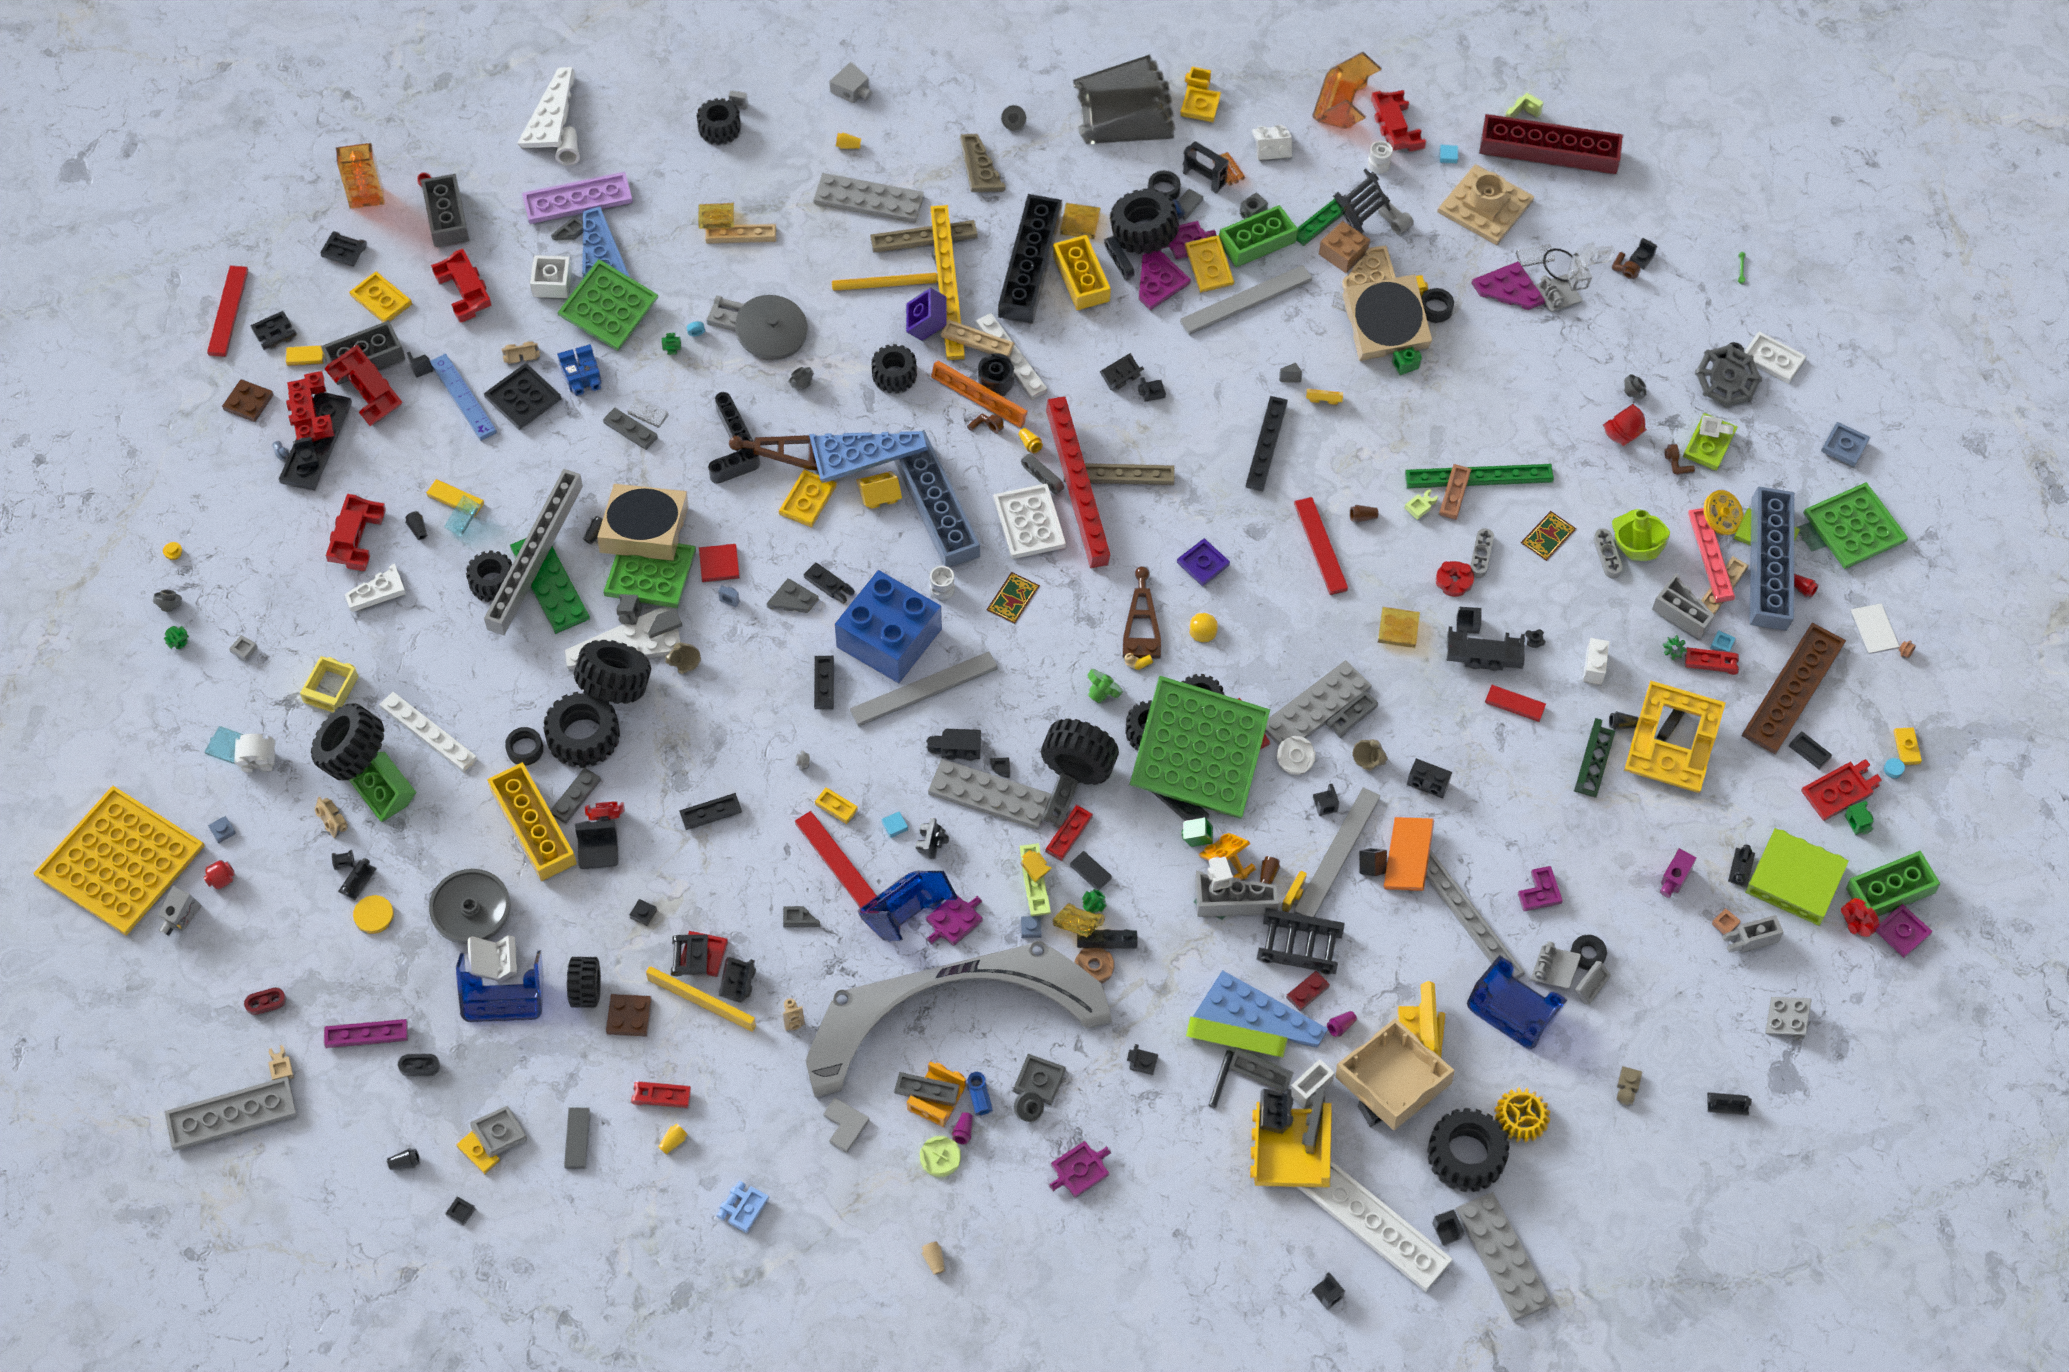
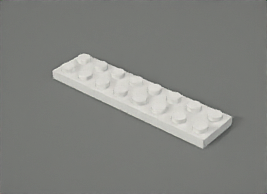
M1332 1161L1330 1187H1297L1425 1292L1452 1262L1450 1256Z

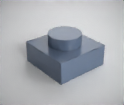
M721 585L718 590L719 601L737 607L740 602L738 591L732 587Z
M226 816L208 825L218 843L236 834Z
M1021 916V938H1041V916Z

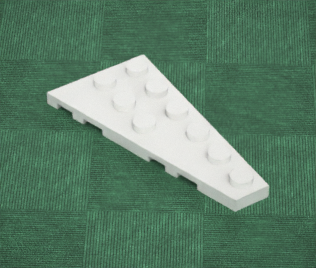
M572 67L558 68L517 143L520 148L562 146L561 136H564L563 125L567 119L568 99L571 98L570 88L573 86L575 71Z
M663 606L640 616L636 624H622L566 649L567 669H575L581 648L594 640H614L618 643H625L627 646H633L637 651H641L647 658L668 655L674 645L680 643L678 628L650 639L648 632L658 614L674 608Z

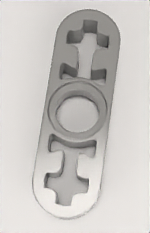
M1487 528L1478 531L1470 565L1475 578L1484 577L1488 568L1494 534ZM1483 536H1487L1486 544H1482ZM1484 550L1487 555L1479 556L1477 551ZM1478 562L1482 563L1480 571L1477 570Z
M1598 529L1595 532L1593 541L1604 573L1609 578H1617L1621 574L1622 563L1612 534L1607 529ZM1600 536H1602L1603 538H1606L1604 545H1603V543H1604L1603 539H1602V538H1599ZM1609 550L1613 555L1610 557L1605 556L1603 551ZM1611 562H1613V563H1612V566H1613L1614 569H1616V571H1613V569H1610V567H1611Z

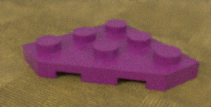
M1161 250L1158 252L1152 251L1151 254L1145 253L1142 258L1139 300L1149 310H1152L1191 283V279Z
M1519 261L1472 279L1471 284L1480 297L1487 298L1489 296L1498 299V302L1520 305L1526 310L1543 305L1545 299Z

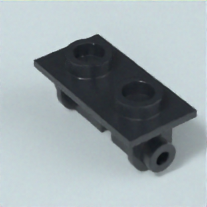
M1745 844L1741 849L1736 847L1728 882L1748 887L1755 853L1752 852L1750 845Z
M366 858L359 860L338 892L356 900L377 868L370 865V861Z
M1707 1092L1708 1112L1749 1115V1106H1751L1752 1100L1748 1095Z

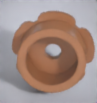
M1911 640L1908 642L1904 641L1899 648L1901 657L1909 658L1914 652L1916 645Z

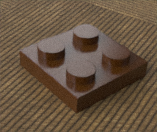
M240 379L222 405L224 411L256 422L274 394L272 390Z
M611 994L606 1034L647 1037L652 1002L651 996Z

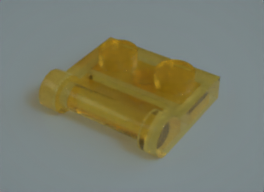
M1068 903L1053 918V926L1079 934L1080 936L1089 937L1098 926L1103 925L1105 915L1100 913L1096 915Z

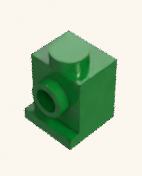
M1413 347L1399 352L1394 351L1392 363L1399 375H1403L1419 369L1422 356L1418 350L1415 351Z
M1867 801L1849 806L1844 815L1855 835L1860 833L1867 834L1873 830V815L1866 808L1868 805Z

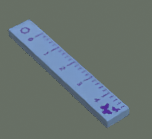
M446 353L431 360L432 368L480 441L496 434L495 427Z

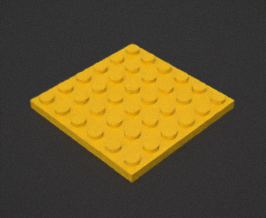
M112 785L33 874L54 890L127 936L205 845L199 839Z

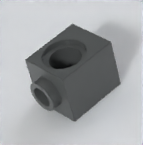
M1257 192L1241 202V217L1246 219L1266 211L1268 202Z

